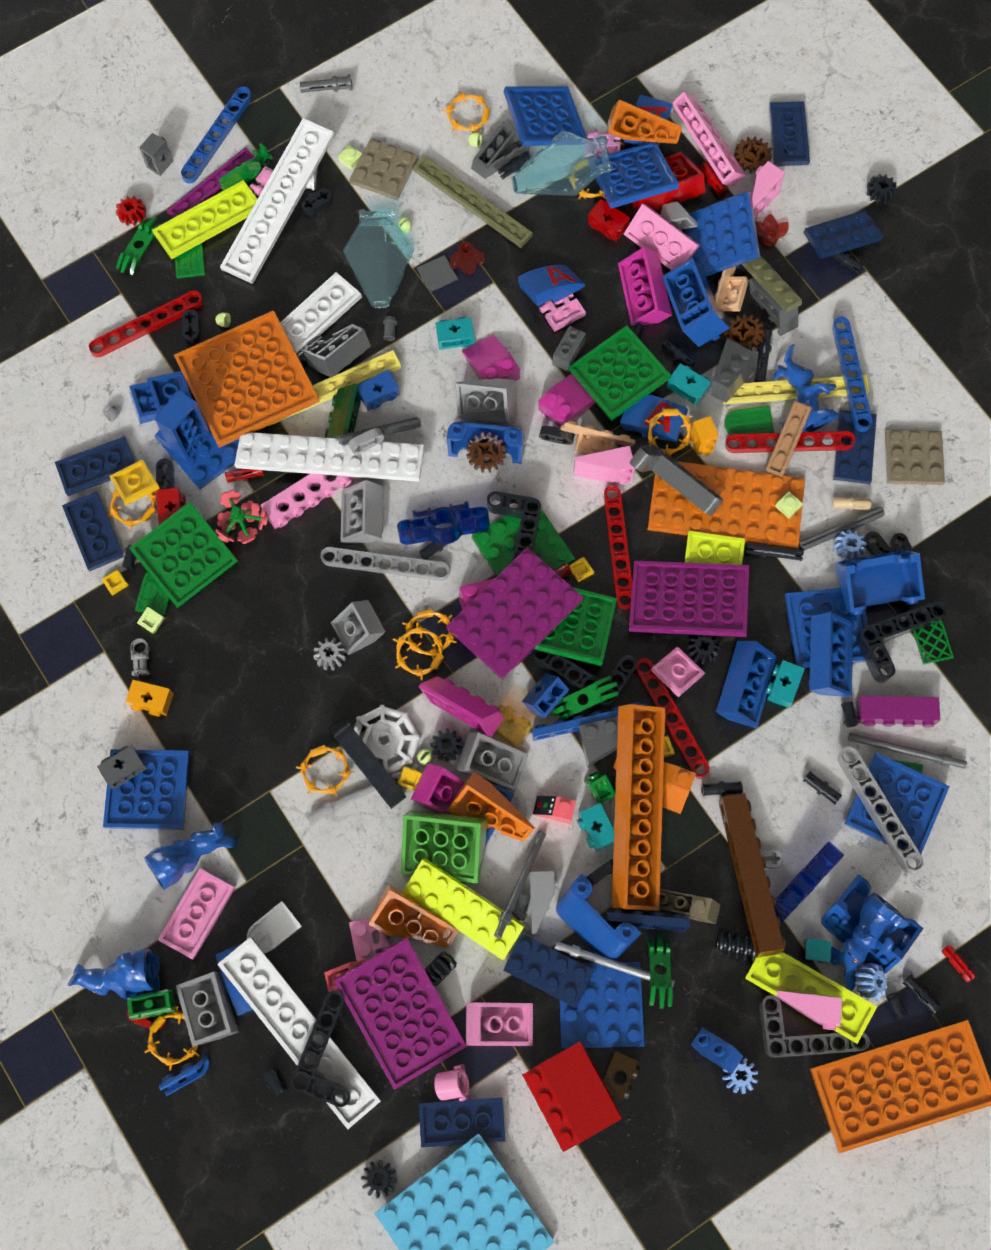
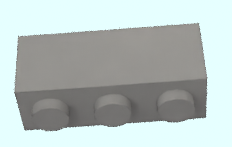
M365 480L342 490L341 543H372L382 539V485Z
M211 972L176 986L192 1046L219 1040L239 1032L220 972Z

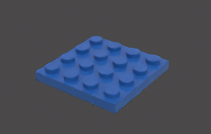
M505 86L503 92L522 146L586 144L588 139L568 86Z
M649 142L588 160L589 167L610 208L679 189L678 181L656 142Z
M749 191L689 213L698 225L694 228L685 229V233L700 245L692 258L702 267L706 277L760 257L752 197Z
M208 426L211 435L188 462L164 445L162 447L195 486L201 490L235 464L239 439L219 448Z
M841 588L785 593L784 598L795 665L803 668L809 667L811 616L828 612L853 622L852 663L865 662L856 642V636L863 628L868 626L866 610H863L861 614H851V612L847 611ZM864 634L866 639L871 640L869 635Z
M110 749V756L113 757L118 754L120 749ZM137 750L147 769L114 790L107 785L103 827L110 829L184 830L190 752L177 750ZM120 763V764H119V765H120V769L123 768V765H122L123 763Z
M875 752L868 769L919 853L922 854L950 786ZM866 787V795L872 797L873 790ZM856 794L844 825L888 845ZM876 805L877 813L883 814V807ZM887 822V830L894 832V825ZM898 840V848L905 850V843Z
M621 962L641 969L640 962ZM581 963L595 971L577 1008L559 1000L561 1049H568L580 1041L585 1048L644 1047L641 978L598 963Z

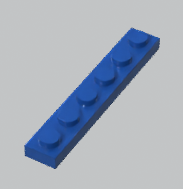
M640 702L632 703V704H634V705L647 706L646 703H644V704H641ZM619 706L605 713L603 711L593 712L592 716L588 717L579 715L573 717V720L566 722L565 720H558L549 726H546V724L537 725L531 731L532 739L537 741L576 732L580 725L618 717Z

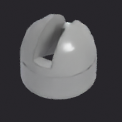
M108 406L102 410L110 422L114 421L119 415V410L115 406Z

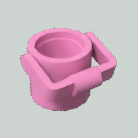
M464 1064L454 1066V1070L436 1074L434 1082L435 1091L440 1100L459 1098V1101H464L470 1098L469 1080Z

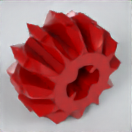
M127 196L125 200L120 198L121 203L116 204V215L119 217L120 222L125 223L127 226L131 223L135 226L137 222L141 223L142 219L146 218V207L143 201L135 196L131 199Z

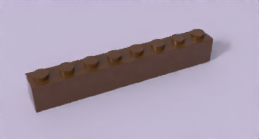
M745 793L724 796L719 802V808L756 958L779 955L784 950L786 941L784 935L780 933V917L775 913V898L770 894L769 890L771 887L770 878L765 874L764 868L766 863L764 857L760 854V839L756 837L754 831L756 830V823L754 818L751 819V803L746 799Z

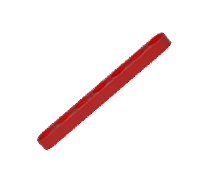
M190 291L92 340L89 343V350L94 357H103L181 318L186 310L199 309L203 305V298L198 291ZM192 297H198L199 301L197 303H191L190 299ZM176 305H183L181 311H174ZM160 313H167L165 319H158ZM144 321H151L149 327H142ZM128 329L135 330L134 334L130 336L126 335V331ZM112 337L119 338L118 342L111 344L109 341ZM102 345V349L99 352L93 351L94 346Z
M849 431L802 432L794 452L850 450L855 444V435ZM781 433L732 434L726 438L725 447L730 453L773 452L775 446H768L766 441L773 439L777 443ZM828 437L832 439L833 443L825 445L822 440ZM843 437H849L852 440V442L848 445H845L842 443L841 439ZM806 438H811L814 444L808 446L803 441ZM753 439L758 444L755 447H750L747 442ZM731 440H736L739 445L732 448L728 443Z
M609 485L605 488L603 497L616 602L619 608L627 610L631 608V602L624 605L620 602V598L628 596L631 600L632 577L621 491L617 486ZM613 490L617 493V497L609 498L607 492ZM617 508L620 513L617 516H612L609 510ZM614 525H618L621 527L622 531L620 533H614L612 532L611 527ZM615 543H622L624 549L617 551L613 545ZM618 560H623L626 563V567L619 569L615 563ZM625 578L628 580V585L622 587L618 584V580Z
M647 658L640 659L637 662L636 673L655 707L665 708V726L689 770L696 773L695 778H705L710 770L707 760L666 686L651 671L654 667L653 663ZM646 663L649 665L650 670L648 672H641L639 665ZM656 680L659 683V687L651 689L648 686V682ZM664 696L668 699V704L661 706L658 704L657 699ZM669 713L676 714L678 719L675 723H670L667 720ZM678 730L685 731L687 738L684 740L678 739L676 732ZM693 747L696 750V755L694 757L687 756L685 753L686 748ZM698 764L704 765L706 772L698 774L695 771V766Z

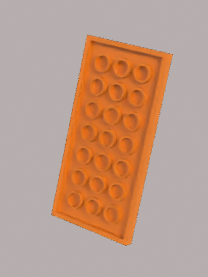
M678 462L722 497L723 502L715 513L710 516L655 473L648 530L687 536L688 531L745 538V544L746 542L756 544L768 543L771 546L798 549L802 507L789 519L775 506L788 492L803 503L805 479L783 476L782 478L774 474Z
M968 1020L810 1069L838 1153L991 1106V1080Z

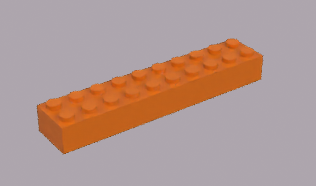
M628 704L618 708L612 908L659 911L665 708Z

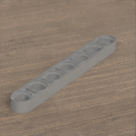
M326 547L321 551L322 562L332 567L437 581L446 580L450 574L448 565L439 561ZM328 552L335 555L331 561L324 559L325 554ZM351 555L353 556V561L351 563H344L343 557ZM365 557H369L372 560L368 566H364L361 563ZM388 560L390 561V566L382 568L380 562ZM402 562L409 564V568L405 571L398 568ZM419 565H426L428 569L425 573H419L417 568ZM437 568H445L446 573L443 576L437 575Z

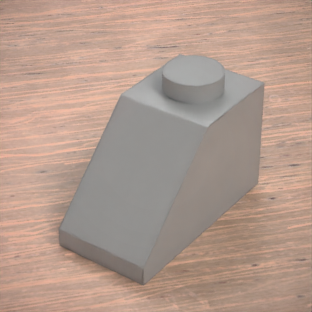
M678 202L662 206L660 215L679 230L697 227L698 223Z

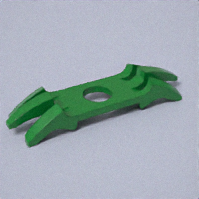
M156 217L150 220L145 219L139 224L138 230L127 248L120 254L116 268H121V273L125 272L132 261L130 274L134 275L138 263L141 262V257L152 239H155L152 230L161 225L158 224L152 228L157 221ZM136 241H143L144 245L141 248H135L134 243Z
M608 676L600 679L590 686L562 698L556 706L564 702L565 705L552 711L550 716L553 717L568 710L569 713H565L558 719L566 720L587 708L619 695L618 692L604 696L601 694L616 687L618 684L614 682L598 688L599 685L610 681L612 678ZM581 694L588 696V703L586 705H580L578 702V697Z
M657 933L656 951H654L655 946L652 938H647L650 963L649 1005H654L656 988H658L659 1008L663 1009L665 989H667V1005L672 1007L671 946L669 939L665 938V952H663V939L661 933ZM656 965H663L666 973L659 975L655 972L654 967Z

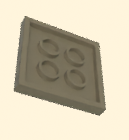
M370 138L349 179L350 184L398 201L413 171V166L418 161V155Z
M886 429L887 484L943 485L945 483L942 431Z

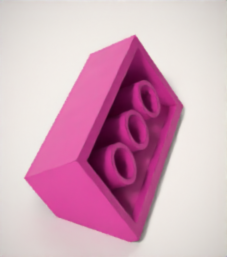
M644 246L619 262L618 267L631 326L634 324L636 327L637 324L641 326L657 324L672 316L666 286L662 278L663 272L658 252Z
M437 676L419 685V688L430 703L490 738L504 720L500 713L501 710L493 704L489 706L480 696L476 695L474 697L470 695L467 689L462 686L460 688L456 687L455 683L448 678L444 680Z

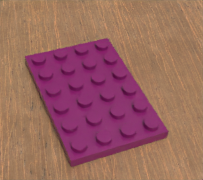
M527 547L446 628L501 680H504L583 601L584 597Z
M634 561L629 632L746 637L749 565Z
M407 937L334 979L336 986L342 993L347 1006L394 1090L467 1047Z

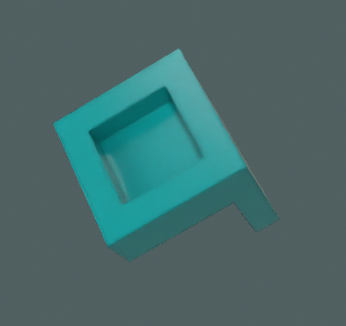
M806 938L803 942L806 945L805 959L818 961V963L822 964L829 963L832 941Z

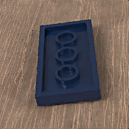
M804 101L770 102L769 116L774 165H809L810 156Z
M866 210L807 227L803 232L820 259L881 241L883 237Z
M839 411L837 431L853 433L855 435V444L850 450L835 451L833 480L871 484L877 414H871L872 424L870 429L866 432H859L854 427L851 411ZM858 420V423L861 426L868 425V422L866 420ZM843 437L841 439L842 443L845 445H848L852 442V440L849 437Z
M123 436L55 462L66 495L71 496L111 481L110 475L134 464L135 460L128 441Z
M97 491L62 505L89 572L125 557Z
M612 909L611 912H607L605 921L610 926H619L627 922L636 928L686 932L690 928V919H685V915L673 914V917H665L664 913H652L651 916L644 915L642 911H632V914H623V910Z
M521 933L503 971L577 1008L595 970Z
M503 1097L419 1103L421 1148L463 1145L478 1133L486 1143L505 1142Z

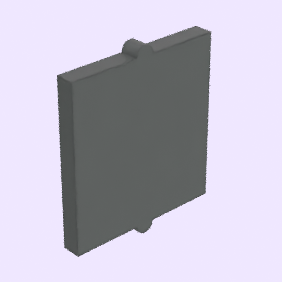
M445 255L417 267V271L422 278L421 280L425 283L429 292L458 280L453 271V266L449 264Z

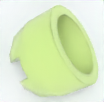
M472 133L468 138L469 144L474 147H480L482 134Z
M407 217L399 219L397 223L398 230L401 233L410 232L412 229L411 221Z
M224 312L218 314L215 319L216 323L221 327H229L231 323L230 314Z
M428 749L420 750L417 754L418 762L425 766L431 764L433 761L432 752ZM426 752L429 753L422 761L421 758L423 757V755Z

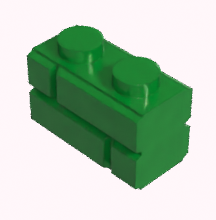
M169 989L127 998L129 1018L133 1020L176 1012L174 993Z

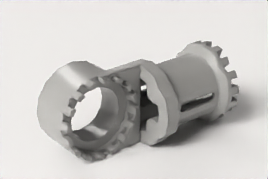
M144 639L133 640L130 646L134 669L132 675L137 677L139 675L141 677L142 675L147 676L149 675L147 670L149 644ZM143 643L145 644V650L140 653L136 652V645Z

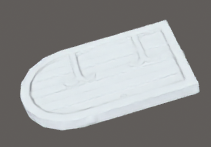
M281 901L249 928L247 939L250 937L254 938L262 952L268 953L276 949L277 946L302 926Z

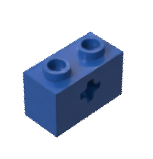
M389 370L358 385L361 401L367 411L377 409L383 403L393 401L400 395L399 387Z
M546 673L521 702L532 714L545 718L569 689L559 677Z
M703 1027L691 1044L702 1056L731 1074L743 1058L735 1047Z

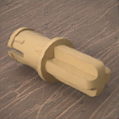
M853 496L850 498L833 497V509H850V511L852 509L869 510L871 508V499L853 498Z

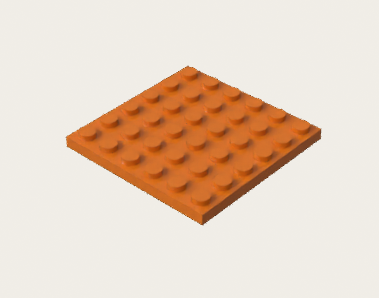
M274 310L174 355L219 448L240 439V436L248 432L253 433L320 402Z

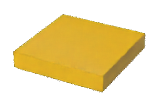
M143 459L109 476L126 506L160 489Z

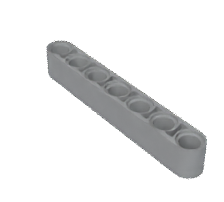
M844 748L838 754L837 761L901 868L907 873L920 870L923 866L921 854L865 762L855 748ZM844 753H849L852 756L851 762L844 759ZM855 770L861 771L863 774L862 779L855 777ZM866 787L873 790L872 797L866 795ZM876 805L883 807V814L877 813ZM887 822L894 825V832L887 830ZM898 840L905 843V850L898 848ZM909 858H913L916 861L915 868L909 866Z

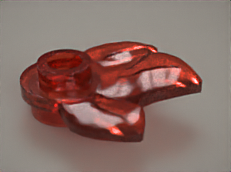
M769 214L763 220V223L755 221L757 235L768 246L775 245L779 238L787 234L789 229L788 222L778 224L772 214Z
M462 242L458 246L457 252L453 253L450 257L451 269L461 267V270L466 275H472L475 272L476 264L485 263L484 254L476 250L470 242Z

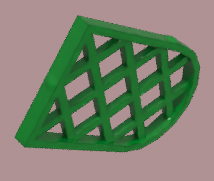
M941 620L935 623V625H930L933 627L930 632L924 628L919 629L918 634L916 630L913 631L923 665L954 658L945 627ZM934 629L941 632L939 637L932 634ZM922 631L928 634L926 640L919 637ZM930 636L936 639L934 645L928 642ZM939 641L945 644L942 650L936 647ZM925 644L932 647L930 652L923 649ZM934 649L941 652L938 658L931 654ZM923 653L927 654V657L925 658V660H924ZM942 654L948 656L945 658H940ZM929 656L935 659L927 661Z

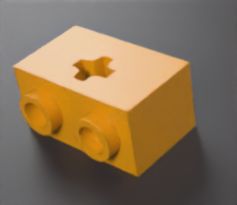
M711 416L694 421L690 432V441L693 442L692 445L696 455L707 456L715 450L719 437Z
M132 680L125 702L130 706L131 710L137 712L146 710L149 711V714L160 717V714L167 716L173 692L168 688Z

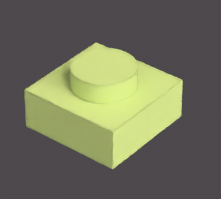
M348 145L339 154L338 159L350 169H353L360 160L362 153Z
M788 492L775 507L790 519L802 507L803 503Z
M147 607L137 623L155 634L165 617Z

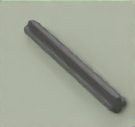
M415 417L373 428H379L382 434L387 436L420 428L421 420ZM373 428L340 435L338 437L339 444L346 446L351 439Z
M877 507L800 540L799 548L804 549V551L838 537L842 531L846 533L849 529L852 531L882 518L885 512L882 507Z

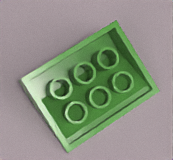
M410 810L403 815L401 874L413 875L421 860L425 858L461 882L478 884L486 843L487 819Z

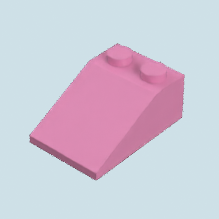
M769 161L764 166L761 165L755 173L757 177L753 182L754 188L751 196L755 220L780 193L785 176L784 171Z
M626 446L575 457L574 475L610 484H628L630 481H633L635 468L629 463L633 458L631 448Z
M777 991V997L814 1022L823 1025V1029L836 1030V1027H840L842 998Z
M466 1003V1045L533 1046V1003Z

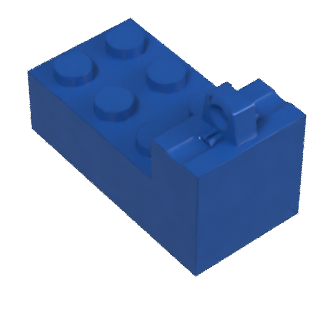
M694 258L662 276L682 331L698 347L711 339L716 341L720 338L719 335L730 329L725 315L716 304L702 267Z
M179 390L169 398L167 405L156 414L155 421L160 430L155 435L159 443L187 462L211 435L197 402Z

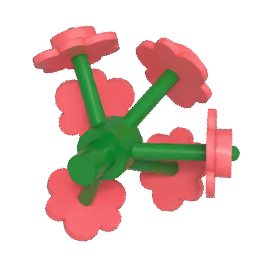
M229 490L221 494L220 503L225 505V507L232 506L231 513L229 511L221 512L217 515L219 520L217 521V526L221 527L222 531L218 529L215 531L219 534L218 538L221 541L228 543L230 540L234 542V538L228 534L236 528L235 523H240L242 530L239 531L237 540L246 544L256 538L255 535L258 534V531L251 527L246 529L243 522L246 518L248 522L258 520L259 530H262V526H266L268 522V514H265L264 509L259 514L260 505L251 500L243 503L241 508L236 507L235 504L239 502L238 499L241 497L240 492Z

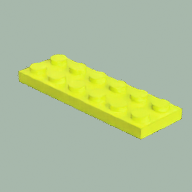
M242 180L154 228L152 231L167 254L173 259L248 218L258 199L245 181Z
M425 858L421 860L402 892L502 960L505 959L525 927V924L512 916V920L506 926L502 938H496L494 933L499 924V916L504 910Z
M783 952L779 955L756 958L745 977L748 981L776 997L777 991L842 998L841 1025L836 1027L834 1031L858 1044L877 1008L871 1002Z

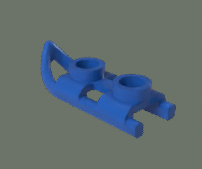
M205 1053L196 1065H193V1063L185 1064L181 1068V1073L177 1076L174 1074L166 1075L163 1078L162 1084L159 1085V1089L167 1088L168 1090L164 1093L168 1096L203 1076L209 1067L208 1055ZM204 1064L203 1069L198 1073L197 1070ZM186 1077V1080H184L183 1082L179 1083V1080H181V1079H183V1078Z

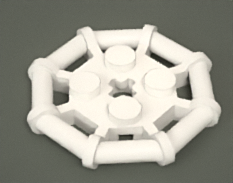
M380 705V707L362 716H358L354 730L360 736L362 727L367 728L364 739H362L377 759L383 761L385 770L391 774L403 768V766L413 763L412 760L419 740H421V735L418 734L408 712L404 713ZM385 715L398 718L399 720L396 723L386 720ZM378 716H381V720H379L377 723L371 725L367 723L368 721ZM403 723L405 724L410 735L404 736V734L402 733L400 726ZM384 735L388 736L389 743L382 745L379 738H383ZM411 741L405 755L402 752L404 742ZM398 755L402 758V760L388 766V760L394 759Z

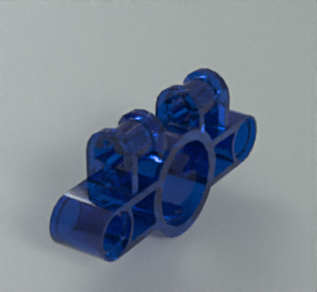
M465 501L462 504L453 505L451 503L449 507H439L431 510V507L422 511L412 510L413 518L402 520L397 524L399 541L404 545L427 541L445 545L457 541L461 535L488 530L490 528V519L486 507L469 508L468 501ZM440 524H452L451 526L445 528L436 527Z
M830 841L823 846L775 898L776 906L774 909L776 915L780 917L781 924L843 858L844 854Z

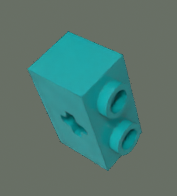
M460 317L455 320L435 322L439 350L475 344L471 317Z
M680 363L671 375V379L668 380L667 388L698 407L709 391L711 381L706 376L694 372L691 367Z
M782 660L780 665H776L772 674L775 676L774 682H770L766 693L769 694L767 700L790 708L805 668ZM782 681H786V686H782Z
M601 803L579 813L577 823L582 831H586L588 836L586 841L590 849L594 848L595 852L614 844V829ZM594 824L597 827H601L599 833L596 830L592 831Z

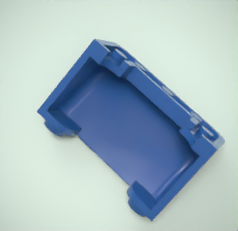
M457 421L449 426L447 431L449 457H458V453L462 449L466 450V447H468L469 440L475 441V435L480 438L482 432L485 436L491 432L492 437L498 435V441L503 440V445L506 447L504 453L511 455L512 463L522 464L525 439L522 428L469 421Z
M902 550L835 563L846 609L851 614H861L863 610L867 609V606L900 600L905 601L906 604H917L918 600L925 599L920 553Z
M581 874L558 901L556 913L595 954L616 961L636 941L641 932L634 925L627 922L620 924L614 930L587 902V898L592 892V884Z
M860 874L852 880L821 919L822 925L842 943L852 937L854 928L860 923L861 908L871 891L870 883ZM905 918L910 923L909 926L903 929L898 927L895 931L883 937V943L888 937L893 940L892 951L885 954L878 949H871L864 962L880 965L883 971L887 973L903 959L924 928L915 920Z

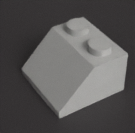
M369 600L352 602L331 622L337 636L343 643V647L346 649L347 655L374 643L385 633Z

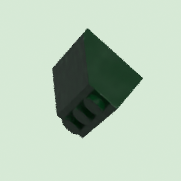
M358 384L339 388L337 395L333 396L332 406H334L333 412L329 413L328 422L330 426L329 429L326 428L325 438L339 439L340 435L355 431L361 403Z

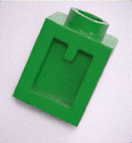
M593 772L587 776L588 779L584 780L585 785L589 787L597 804L604 803L616 794L607 776L602 772Z

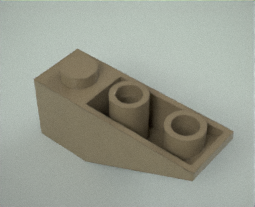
M660 889L659 910L685 915L686 918L716 924L720 904L713 899Z

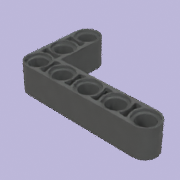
M655 445L641 446L629 462L640 472L652 470L710 516L715 513L723 502L721 496Z
M769 995L760 1001L759 1008L764 1049L766 1054L772 1058L858 1052L867 1049L870 1040L866 1033H863L861 1036L863 1041L861 1047H857L853 1041L839 1033L785 1037L782 1007L779 998ZM769 999L774 1002L775 1008L773 1011H769L766 1008V1000ZM769 1021L776 1022L778 1026L776 1032H771L768 1029ZM835 1037H838L842 1042L840 1049L835 1048L833 1045ZM814 1039H818L821 1042L819 1051L815 1050L812 1046ZM794 1040L798 1041L801 1045L799 1052L793 1051L791 1043ZM772 1042L779 1044V1053L775 1054L771 1051L770 1046Z

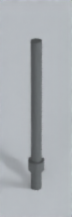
M853 733L848 735L849 741L939 762L943 766L949 767L951 765L965 769L967 761L952 758V755H939Z
M543 831L538 832L507 906L499 916V924L494 933L496 938H502L506 926L512 920V912L545 839L546 833Z

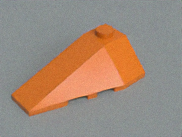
M618 100L613 106L608 120V133L623 140L677 144L682 130L680 125L621 100Z
M616 758L615 764H614V766H613V768H614L615 770H616V765H617V758ZM664 762L663 808L681 814L694 781L695 772Z
M475 772L471 774L448 808V811L454 815L487 819V829L494 827L501 834L523 842L535 828L490 782Z
M388 884L379 898L368 922V925L386 935L407 937L409 940L424 941V943L447 948L459 931L390 884Z

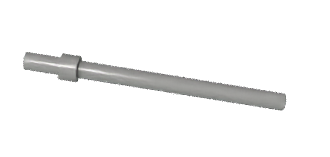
M417 763L408 766L409 768L419 770ZM402 770L390 775L394 781L399 780ZM370 784L332 803L327 802L322 805L323 807L308 814L311 820L325 814L330 815L334 813V810L376 791V789Z
M558 941L556 942L555 949L570 954V957L576 959L580 957L650 981V972L582 950L580 946L574 944L570 946ZM671 979V985L673 987L675 980Z

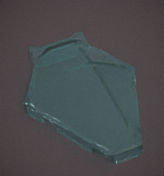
M561 131L552 139L553 142L546 149H540L522 165L523 169L515 176H512L511 179L513 190L516 194L576 196L599 174L608 173L613 170L612 164L609 162L607 137L599 136L591 140ZM597 146H600V152H601L602 163H603V164H601V165H600L599 153H598L597 148H596Z
M395 209L368 212L359 210V224L343 249V253L371 307H389L391 299L395 295L405 273V267L412 257L414 247L395 222Z

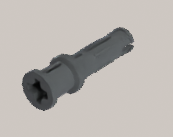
M348 74L346 77L333 76L332 79L300 82L301 93L333 90L335 92L343 89L352 90L351 74Z

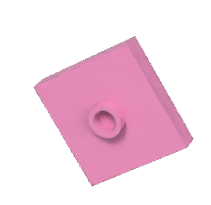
M678 646L651 669L678 697L705 674Z

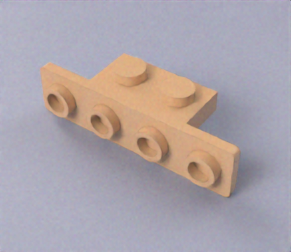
M736 266L723 270L722 276L718 281V290L714 295V299L722 313L723 311L741 310L749 280L747 277H733Z
M571 421L564 423L560 429L577 434L574 452L584 455L612 450L614 444L631 447L636 441L630 439L631 437L628 435L617 436L608 430L601 432L595 430V427L578 426V423Z

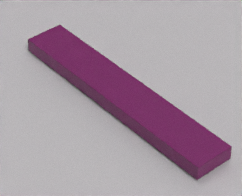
M245 147L166 210L167 214L173 219L222 191L219 178L246 161L252 160L255 156Z

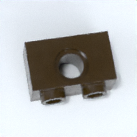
M614 1051L603 1077V1082L611 1097L622 1102L624 1098L628 1099L632 1089L629 1086L632 1078L636 1079L640 1067L637 1066V1060L617 1051ZM617 1071L625 1073L626 1079L623 1083L615 1081L614 1075Z

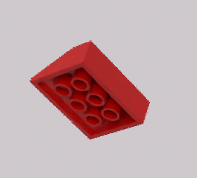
M682 152L665 157V160L678 181L679 189L631 203L637 212L642 204H646L654 211L662 210L664 204L672 202L682 203L684 200L698 197L700 194L706 193L704 174Z
M581 1041L522 1074L563 1152L623 1118Z

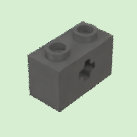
M151 133L139 147L146 167L159 176L173 162L167 141L160 135L157 136Z
M569 326L553 354V366L569 372L568 367L575 362L585 344L586 333Z
M132 745L121 748L118 754L103 759L101 764L97 766L107 785L112 790L147 769L137 750ZM120 763H123V764H122V765H123V768H122V769H120V765H119Z

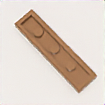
M794 400L765 471L783 478L813 407Z

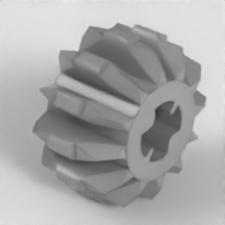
M325 638L326 643L323 644L319 641L318 645L320 648H314V652L317 654L313 657L314 660H318L317 665L319 667L323 665V669L327 670L330 666L334 671V665L337 664V666L341 667L340 661L346 660L344 656L346 649L342 648L343 643H337L335 638L331 642H329L328 638ZM332 651L334 655L330 654L331 657H327L326 654Z

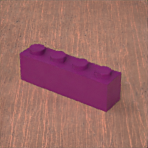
M860 696L856 701L858 723H862L864 726L883 724L885 727H892L895 724H903V727L922 725V727L930 728L934 727L941 720L939 697Z

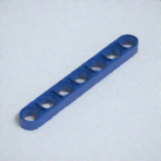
M240 87L235 91L183 166L181 176L184 182L191 184L199 178L250 104L252 96L247 87ZM242 93L248 94L244 99L239 97ZM233 106L239 107L235 112L230 110ZM224 119L230 120L226 125L221 123ZM215 132L221 133V136L218 138H215L212 135ZM206 145L212 146V149L209 151L203 150ZM197 158L203 159V162L200 164L194 163ZM191 171L194 173L192 177H185L187 172Z
M837 317L832 325V331L854 427L859 432H866L871 427L872 416L851 325L847 318ZM843 323L846 328L839 329L836 324ZM843 338L847 339L849 344L843 345L840 343V340ZM849 354L853 357V360L846 361L843 356ZM853 370L857 376L850 377L847 372ZM851 387H858L861 392L853 393ZM862 403L864 405V409L858 410L855 408L854 404ZM864 419L868 422V425L861 426L858 420Z

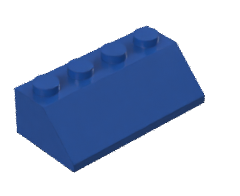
M832 612L811 616L810 691L819 695L852 697L853 622Z
M737 641L716 712L727 720L757 728L767 696L766 690L771 682L778 657L756 641Z

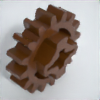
M754 136L753 140L747 137L746 141L741 139L740 144L736 145L734 156L739 165L743 167L744 172L748 169L751 174L753 170L757 171L761 165L764 166L768 161H771L772 148H767L768 142L762 143V138L758 141L756 136Z
M744 314L741 319L739 316H736V321L730 320V329L724 332L726 341L728 338L753 351V347L759 348L758 342L763 343L762 337L765 336L763 324H760L758 318L754 320L753 315L747 318L746 314Z
M482 432L480 438L475 435V441L469 440L471 447H466L467 452H469L466 454L467 459H470L469 464H475L474 470L481 468V473H484L485 469H488V472L491 473V468L493 467L498 470L497 464L503 465L502 459L506 458V454L502 453L506 451V447L502 446L504 444L503 440L498 441V435L492 437L491 432L487 436ZM495 446L498 448V455L494 452ZM474 450L478 453L477 459L474 457Z

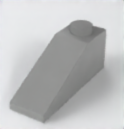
M554 871L530 872L532 936L536 935L555 894V889H559L558 877H554Z

